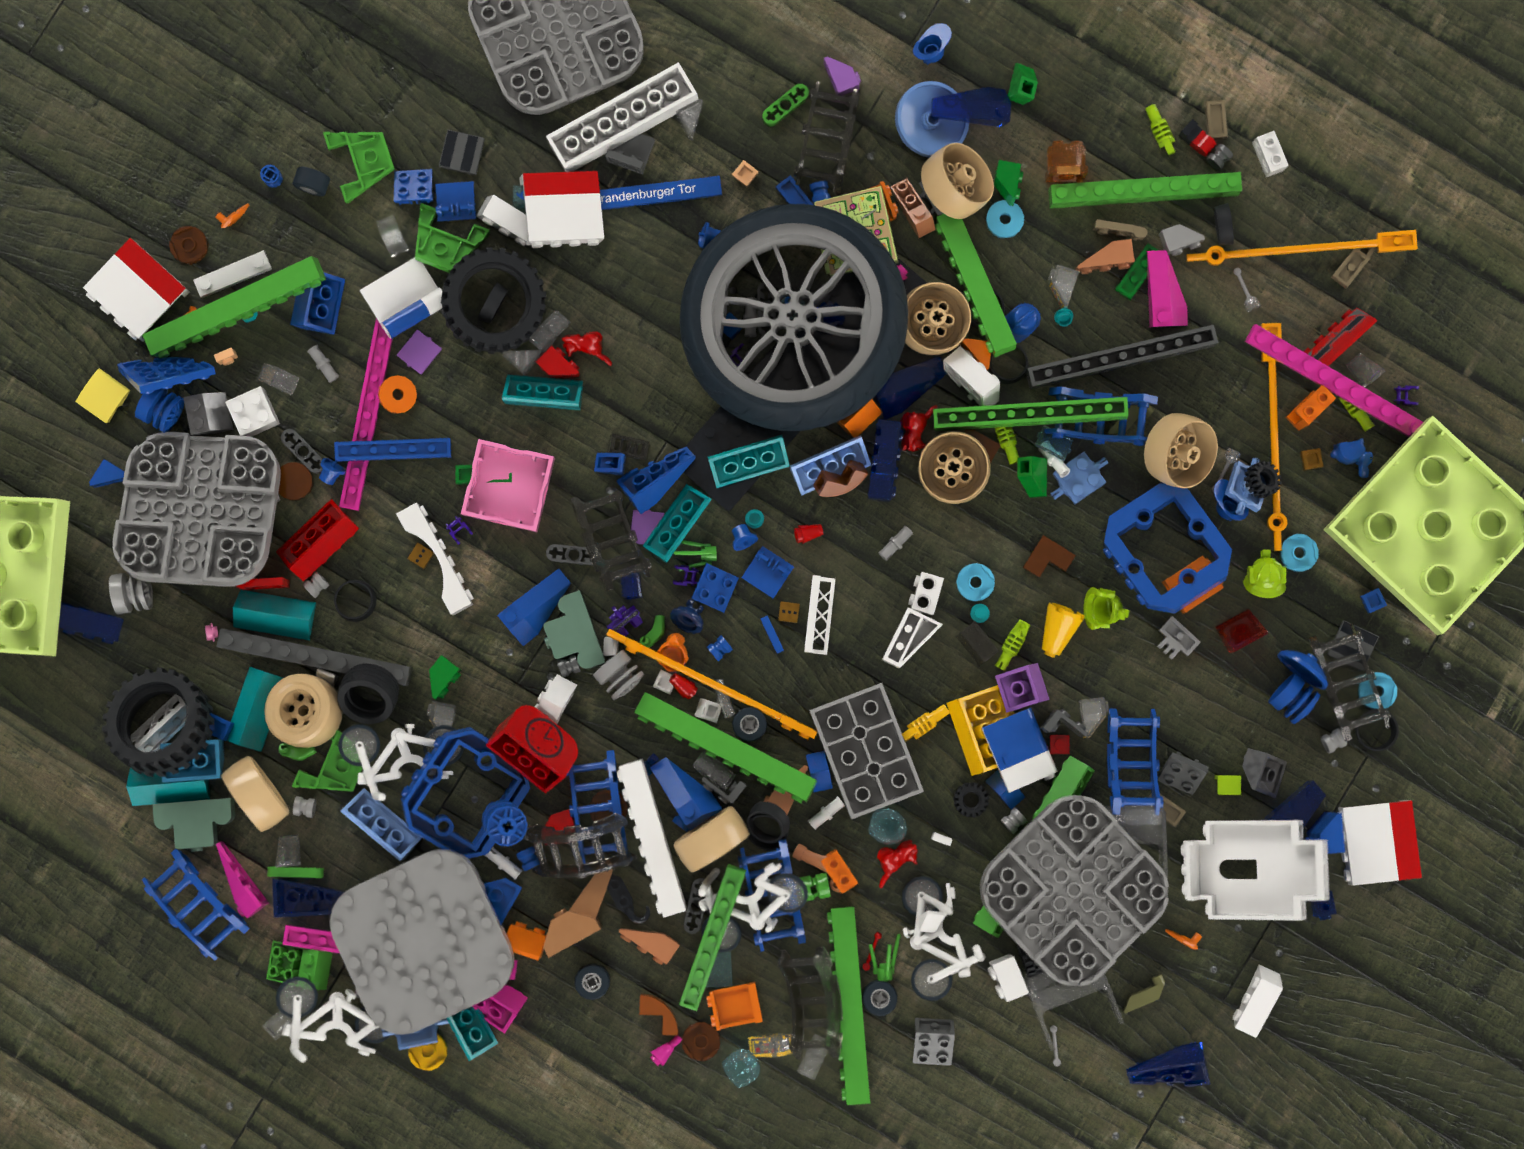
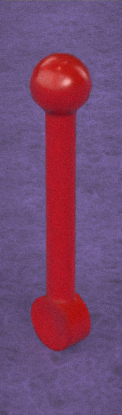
M880 932L874 934L875 940L872 945L874 951L878 940L882 938ZM870 953L866 963L862 966L865 971L870 969Z

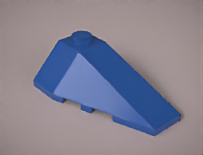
M687 447L665 455L664 460L657 463L651 461L643 469L635 468L616 482L632 505L642 514L658 503L696 457Z
M557 569L497 616L516 639L525 646L540 633L543 624L549 619L559 599L563 597L571 582L560 569Z
M667 757L650 767L690 831L723 810L710 791Z

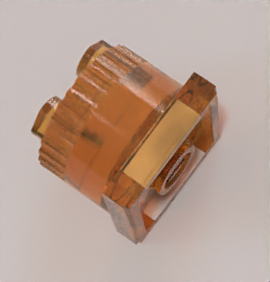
M1053 141L1052 146L1047 148L1045 182L1084 181L1088 174V166H1086V148L1083 146V142L1072 141L1071 143L1064 144V141Z

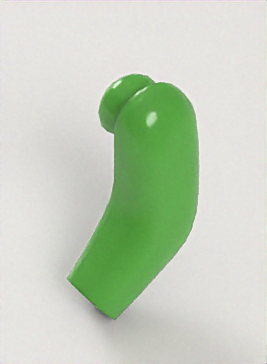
M655 616L652 629L640 638L642 645L650 648L663 637L665 633V616Z
M282 743L278 747L279 753L282 756L296 761H303L317 753L315 747L296 748L286 743Z

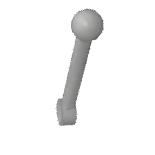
M1052 1025L1050 1031L1052 1032L1055 1057L1053 1064L1060 1066L1061 1061L1058 1059L1056 1039L1057 1027Z

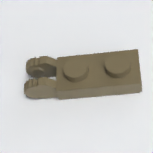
M1098 219L1093 224L1092 231H1097L1099 235L1112 233L1116 234V237L1119 238L1130 236L1134 241H1141L1148 234L1147 229L1141 226Z
M1370 247L1366 254L1360 251L1361 248L1353 249L1331 278L1346 289L1370 260L1369 257L1377 247Z

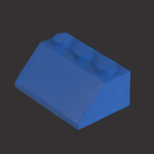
M324 272L326 280L322 281L320 286L316 288L309 287L304 290L303 294L296 296L290 325L305 330L334 335L345 279Z
M1324 812L1307 831V837L1304 840H1327L1328 854L1345 853L1342 813Z

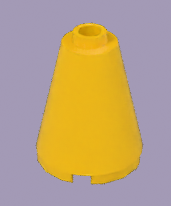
M1049 602L1042 642L1044 654L1053 658L1056 655L1060 656L1083 622L1085 615L1078 611L1075 614L1071 608Z

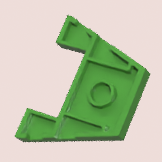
M383 132L323 133L329 151L348 145L359 180L340 186L346 204L395 170Z
M421 203L415 260L450 273L453 266L461 261L462 257L466 254L470 255L489 236L490 230L474 224L467 239H462L432 227L431 224L436 216V208Z
M339 729L330 738L333 742L318 777L299 769L292 787L354 791L358 782V773H361L363 768L362 766L347 763L340 755L338 742L342 732ZM345 735L342 741V750L345 756L351 761L360 762L355 743Z

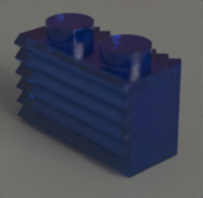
M634 569L624 570L623 574L619 576L621 578L622 597L625 600L643 598L639 572L636 573Z

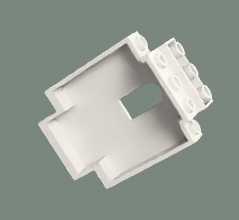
M1303 820L1205 821L1203 835L1206 836V840H1185L1181 845V855L1184 856V864L1181 866V872L1184 875L1182 893L1187 901L1208 899V903L1205 905L1208 919L1305 920L1306 900H1329L1327 840H1304ZM1225 860H1257V879L1224 878L1220 873V865Z

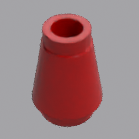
M821 524L798 525V528H794V536L797 543L804 544L823 535Z
M674 673L669 679V682L682 698L689 700L698 690L694 682L677 673Z

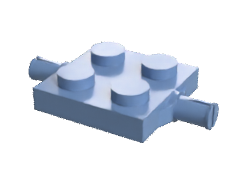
M1085 452L1081 453L1066 463V466L1070 468V473L1067 476L1061 478L1056 471L1053 472V476L1058 481L1059 488L1050 493L1051 496L1056 500L1062 494H1065L1074 505L1106 484L1099 469L1108 464V461L1103 457L1094 463Z
M1252 458L1250 466L1259 463L1260 459ZM1240 461L1234 463L1225 495L1238 502L1235 512L1238 515H1243L1245 507L1258 512L1261 509L1264 498L1253 496L1254 492L1250 493L1248 491L1250 487H1246L1245 484L1248 481H1244V478L1247 477L1245 472H1247L1250 466ZM1260 474L1261 481L1266 485L1264 477Z
M445 1018L410 1034H394L383 1029L382 1034L383 1037L395 1035L398 1049L404 1050L438 1043V1026L449 1024V1022Z

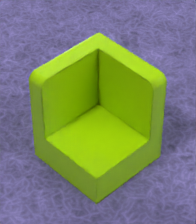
M1214 775L1215 779H1217L1218 795H1241V776Z

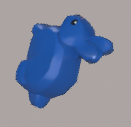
M1363 438L1334 445L1330 457L1336 458L1338 462L1344 465L1357 464L1359 476L1361 478L1369 477L1368 466L1373 460L1372 452H1366Z

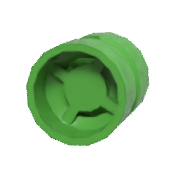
M827 873L816 874L814 878L810 875L800 877L808 890L807 901L815 900L816 897L820 899L831 897ZM816 885V889H811V888H810V887Z

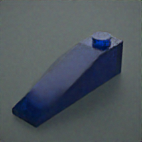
M985 87L932 98L931 118L1003 127L1010 122L1011 102L1005 89Z
M940 356L892 373L886 384L875 396L884 420L903 413L947 374Z
M1202 1042L1181 1045L1126 1069L1130 1084L1154 1085L1156 1082H1164L1166 1086H1173L1174 1083H1183L1185 1087L1211 1084Z

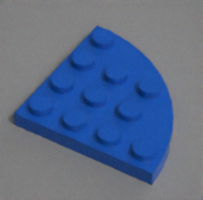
M183 357L155 358L150 363L135 360L117 364L119 372L141 394H151L157 389H170L176 384H189L191 380H203L209 378L210 375L216 374L215 368L211 364L204 361L195 363L194 359Z

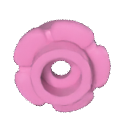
M210 623L211 625L205 626L207 641L213 640L215 642V638H218L217 626H213V623Z

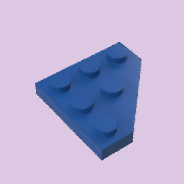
M508 878L484 884L485 892L500 925H502L523 888Z

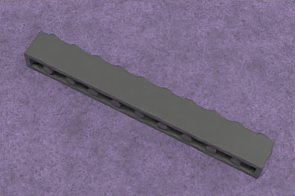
M1214 325L1030 367L1026 370V377L1029 389L1031 390L1211 348L1218 344Z
M220 628L216 646L341 673H347L349 669L359 664H375L391 672L398 684L409 686L413 669L404 665Z

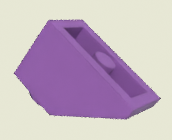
M830 57L824 58V66L837 98L859 89L861 79L858 72H854L851 66Z

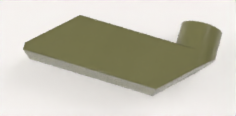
M1131 405L1128 408L1129 416L1126 431L1138 419V405ZM1150 405L1147 408L1146 418L1154 412ZM1119 420L1106 435H1118Z
M1158 974L1151 978L1154 985L1128 995L1122 1010L1123 1013H1128L1159 1000L1165 984L1163 975Z

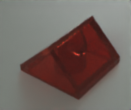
M1249 609L1215 627L1229 653L1236 652L1268 634V631Z

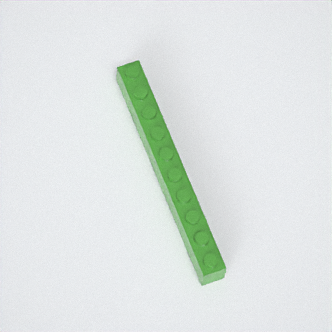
M1241 172L1053 184L1048 190L1050 208L1238 196L1242 192Z
M310 256L143 334V338L151 356L159 357V359L165 358L170 355L169 352L179 351L186 348V344L200 342L204 336L217 334L225 326L232 327L240 319L246 320L253 317L255 312L266 311L275 303L281 304L286 302L287 298L292 295L298 296L303 294L304 290L309 287L316 288L320 286L321 282L326 280L318 258Z
M1127 397L933 409L935 431L1127 420L1129 416Z
M646 692L634 712L638 715V720L646 724L648 721L654 723V728L663 733L667 730L672 733L671 737L682 741V739L689 741L688 745L696 750L702 748L706 750V755L714 759L717 756L724 759L723 764L731 768L735 765L741 768L739 772L749 777L751 774L758 777V782L766 786L768 783L774 785V790L781 794H784L785 791L792 795L791 799L799 803L808 801L817 784L816 779Z
M1069 756L1063 762L1061 772L1054 778L1050 791L1043 797V803L1035 811L1033 819L1051 802L1060 797L1068 795L1081 796L1095 770ZM983 905L982 909L976 913L973 924L999 938L1003 928L990 916Z
M854 906L831 907V912H827L828 924H832V932H829V943H833L834 951H830L831 963H835V971H832V981L837 984V990H833L834 1002H838L839 1009L835 1010L836 1022H840V1029H837V1041H841L842 1049H838L839 1061H843V1069H840L841 1081L844 1080L845 1088H841L842 1100H846L847 1105L870 1104Z

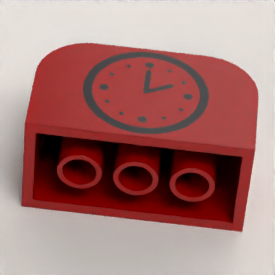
M530 705L521 706L496 728L486 744L489 749L545 794L566 777L578 756V747L572 736L553 722L546 714Z

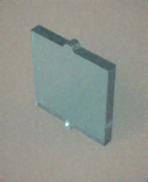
M1044 425L1041 432L1037 434L1038 438L1035 446L1064 461L1067 454L1071 452L1070 447L1073 440L1063 436V439L1052 438V434L1044 433L1045 429L1051 428Z
M731 952L717 953L705 988L715 987V989H718L719 987L733 986Z

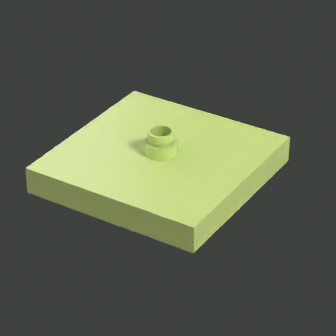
M1431 416L1418 427L1323 530L1436 635H1441L1448 630L1524 548V499L1434 416Z
M0 496V653L56 656L70 501L55 498Z

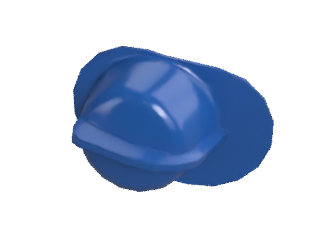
M942 23L929 27L914 45V56L923 60L926 65L938 62L943 57L944 48L951 39L952 32L950 27Z
M1027 303L1016 306L1005 316L1016 343L1025 340L1035 331L1041 320L1037 308Z
M1226 479L1218 480L1213 490L1217 501L1216 510L1219 516L1229 521L1245 519L1248 516L1249 509L1245 507L1243 515L1236 514L1238 502L1225 495L1229 481Z

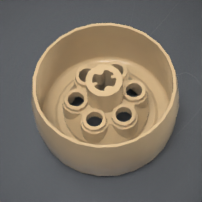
M951 143L942 147L931 155L922 166L921 179L928 198L934 206L954 219L967 218L986 205L993 195L994 183L987 164L979 154L962 143Z
M929 282L919 285L907 294L908 328L905 343L911 349L925 355H941L950 352L965 339L971 324V310L966 298L958 289L941 282ZM926 302L932 304L931 309L925 307ZM939 305H942L945 308V310L939 308ZM919 313L923 314L924 319L922 321L918 320L917 315ZM935 314L939 316V322L933 320ZM947 317H949V324L945 322ZM925 326L930 329L928 334L923 332ZM938 328H942L944 330L943 335H939L937 333Z
M1172 413L1163 417L1152 428L1145 444L1144 460L1148 472L1160 482L1173 487L1191 488L1198 485L1208 476L1217 457L1218 442L1215 431L1209 424L1191 415Z
M951 431L934 437L926 444L918 461L919 479L924 489L933 498L947 504H960L972 500L983 491L990 476L991 463L985 447L979 440L963 432ZM954 450L961 452L959 457L953 456ZM941 455L947 456L945 462H940L939 457ZM966 459L972 461V464L968 467L964 465V460ZM952 462L959 464L956 473L953 470L949 471L948 467L951 466L950 463ZM938 469L944 470L943 476L937 475ZM963 473L969 475L967 481L961 479ZM954 478L956 482L955 485L950 486L948 484V479Z
M293 674L281 679L272 688L265 703V720L269 730L279 740L294 747L311 748L320 746L334 736L340 726L343 711L338 705V692L324 679L310 674ZM303 694V700L299 701V695ZM291 705L294 706L293 712L289 711ZM294 719L298 720L297 725H293Z
M246 756L237 761L221 775L225 785L240 808L261 832L272 828L289 814L286 802L252 757Z
M729 806L679 837L674 842V848L685 867L692 873L726 854L745 840L750 833L738 812Z

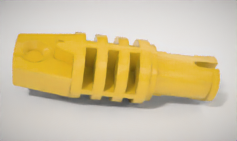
M945 704L931 713H924L908 724V730L902 733L904 741L906 742L912 737L917 740L935 728L938 721L950 714Z

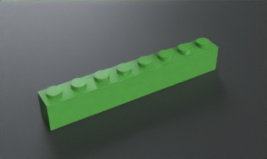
M946 214L936 217V233L938 235L941 234L943 241H941L945 252H949V262L952 269L956 268L958 273L956 275L959 285H963L965 289L963 292L964 297L973 307L971 308L973 318L979 321L978 329L981 336L985 335L987 342L985 344L988 352H992L995 358L1015 350L1017 343L963 220L954 219Z

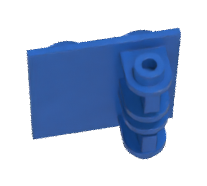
M432 169L394 171V202L402 205L409 204V201L410 204H413V201H416V204H419V201L420 203L434 201Z
M473 181L435 184L438 222L476 219Z
M762 546L741 578L774 599L794 566Z
M706 563L692 599L724 613L739 578Z

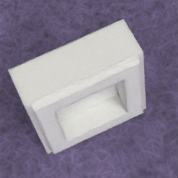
M660 670L653 687L671 695L674 687L669 682L672 674Z
M935 832L932 833V840L951 846L952 838Z

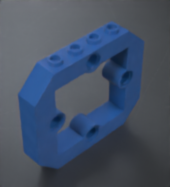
M1159 483L1109 516L1103 552L1108 559L1112 558L1115 562L1114 567L1116 571L1124 575L1126 585L1130 590L1134 589L1137 593L1136 598L1141 605H1145L1147 609L1175 614L1226 581L1232 549L1188 488H1178ZM1174 502L1189 522L1188 535L1194 540H1202L1216 560L1198 572L1193 569H1184L1180 572L1178 585L1165 594L1160 595L1145 574L1143 563L1132 556L1120 539V536L1133 527H1137L1140 530L1149 529L1152 526L1154 514ZM1145 515L1149 520L1142 522L1139 520V517ZM1200 525L1203 530L1196 532L1193 530V526ZM1130 567H1137L1139 572L1132 574L1128 569ZM1191 577L1193 582L1187 584L1183 581V578Z
M472 727L446 732L442 736H438L433 744L434 749L431 753L428 752L422 761L424 764L420 770L417 769L412 776L413 781L409 786L406 785L401 792V802L408 829L439 848L462 854L468 859L488 854L495 844L484 831L483 826L471 842L453 831V822L447 815L439 814L431 818L418 810L433 784L441 780L443 776L442 770L459 744L475 754V763L480 769L490 771L497 767L513 777L500 800H508L519 807L530 790L529 780L486 746L489 738ZM483 756H490L487 764H481ZM431 768H435L436 774L432 777H428V770ZM446 821L447 827L443 830L438 829L439 823ZM507 821L506 824H504V823L502 824V826H503L504 828H505V826L508 824V821Z

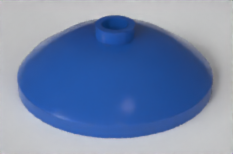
M1283 650L1277 654L1280 662L1292 673H1297L1306 683L1321 690L1327 688L1328 681L1326 675L1317 663L1315 656L1310 653L1306 655L1292 650Z

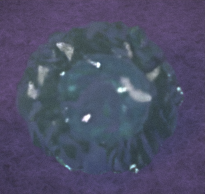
M878 809L870 818L868 832L879 843L891 845L902 841L907 834L906 830L908 828L905 819L899 812L891 809Z
M745 1049L732 1052L722 1061L725 1073L737 1088L747 1086L756 1080L760 1073L758 1058L751 1051Z

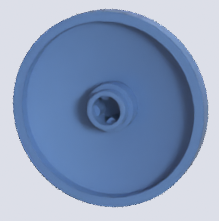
M925 81L914 85L902 95L896 107L895 123L900 138L909 149L921 156L930 157L948 144L962 143L969 128V115L963 99L953 88L940 82Z

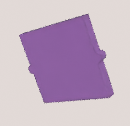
M417 329L398 352L397 356L406 362L408 367H412L422 375L442 348L435 344L431 337H426Z
M633 510L630 543L644 544L665 513L647 510L640 514L637 510Z

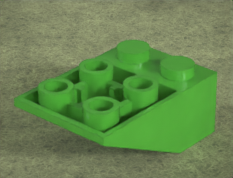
M273 941L266 979L283 983L292 977H304L310 980L317 990L327 989L333 952L282 945L283 942ZM303 981L288 983L289 985L312 990L311 986Z

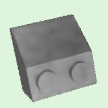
M226 392L201 393L183 397L192 436H206L233 430L231 415L225 403L228 401Z

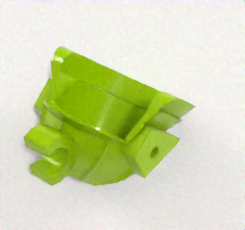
M1271 550L1260 551V559H1257L1253 566H1248L1247 575L1243 581L1244 587L1248 592L1262 598H1275L1282 595L1286 590V567L1282 566L1275 558H1270Z
M1094 587L1087 591L1084 600V615L1089 629L1110 628V624L1116 623L1119 619L1125 620V617H1129L1130 610L1123 609L1119 597L1115 595L1116 591L1103 588L1099 590Z

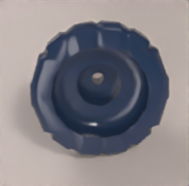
M689 599L686 602V607L680 606L671 611L670 619L677 628L684 632L700 633L703 629V620L699 614L702 613L704 608L702 605H699L695 609L693 607L695 601Z

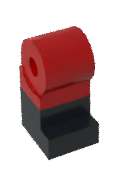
M1194 119L1178 135L1203 156H1207L1216 146L1215 140L1207 135Z

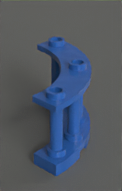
M1062 386L1049 388V395L1055 396L1058 401L1119 397L1113 396L1112 393L1095 392V394H1086L1084 390ZM1144 393L1123 394V397L1128 398V408L1131 405H1138L1137 407H1139L1136 436H1125L1127 420H1119L1118 435H1104L1105 421H1097L1096 434L1083 433V422L1075 423L1074 431L1062 429L1063 424H1055V428L1045 429L1044 433L1052 434V438L1063 439L1064 436L1093 440L1095 444H1105V441L1145 446L1148 438L1144 437L1147 408H1149V405H1157L1158 397Z
M1116 708L1108 709L1107 733H1109V742L1111 744H1107L1108 788L1112 790V796H1110L1112 815H1120L1121 807H1124V805L1153 806L1155 815H1159L1160 808H1163L1164 801L1163 796H1160L1157 778L1160 763L1159 760H1156L1157 728H1160V717L1156 715L1155 709H1151L1150 718H1121V716H1118ZM1121 725L1150 726L1149 740L1120 739L1118 737V727H1121ZM1120 747H1149V761H1121L1118 759L1117 749H1120ZM1121 769H1150V782L1122 781L1119 779L1118 771ZM1122 789L1151 790L1152 798L1124 797L1120 791Z
M614 750L606 751L607 759H604L602 762L573 764L566 775L570 776L573 805L569 806L571 817L575 818L579 845L576 846L577 858L581 857L582 865H586V855L609 851L619 852L621 860L628 859V847L622 821L617 763ZM600 769L608 770L609 778H605V781L576 784L575 773ZM604 788L611 792V800H608L607 803L578 806L577 792ZM606 810L613 812L614 822H611V824L581 828L579 814ZM608 832L616 833L617 841H614V843L584 847L583 836Z
M786 839L779 840L780 848H777L776 851L747 857L744 848H740L741 856H738L740 868L744 867L746 870L745 876L748 890L745 891L746 896L756 892L752 890L750 879L757 878V876L765 872L764 869L749 871L747 864L778 858V860L783 862L780 863L781 868L771 875L779 873L793 874ZM786 878L787 883H783V885L792 887L793 892L789 897L791 904L785 908H795L799 906L795 882L791 878ZM765 890V892H764V894H763L762 897H767V896H768V895H767V890ZM777 909L770 916V918L788 914L793 916L795 926H791L792 928L765 934H761V930H756L757 933L753 934L755 945L760 946L761 952L764 951L763 942L793 936V938H798L799 944L806 943L800 910L786 913Z
M174 849L171 852L175 859L173 861L174 864L153 883L144 877L142 879L146 886L144 890L148 895L153 896L159 906L169 916L168 921L173 927H179L200 948L199 951L206 958L210 956L212 959L217 960L218 957L213 949L233 930L236 931L238 929L245 934L250 928L245 919L227 903L225 905L221 903L217 898L218 894L207 882L203 883L198 877L200 873L190 858L179 849ZM182 869L185 873L184 879L163 896L158 888L176 871ZM193 884L199 890L197 892L198 895L177 914L169 905V902L186 886ZM203 900H208L214 907L213 912L192 930L183 919ZM224 916L229 921V925L209 943H206L198 936L214 920Z

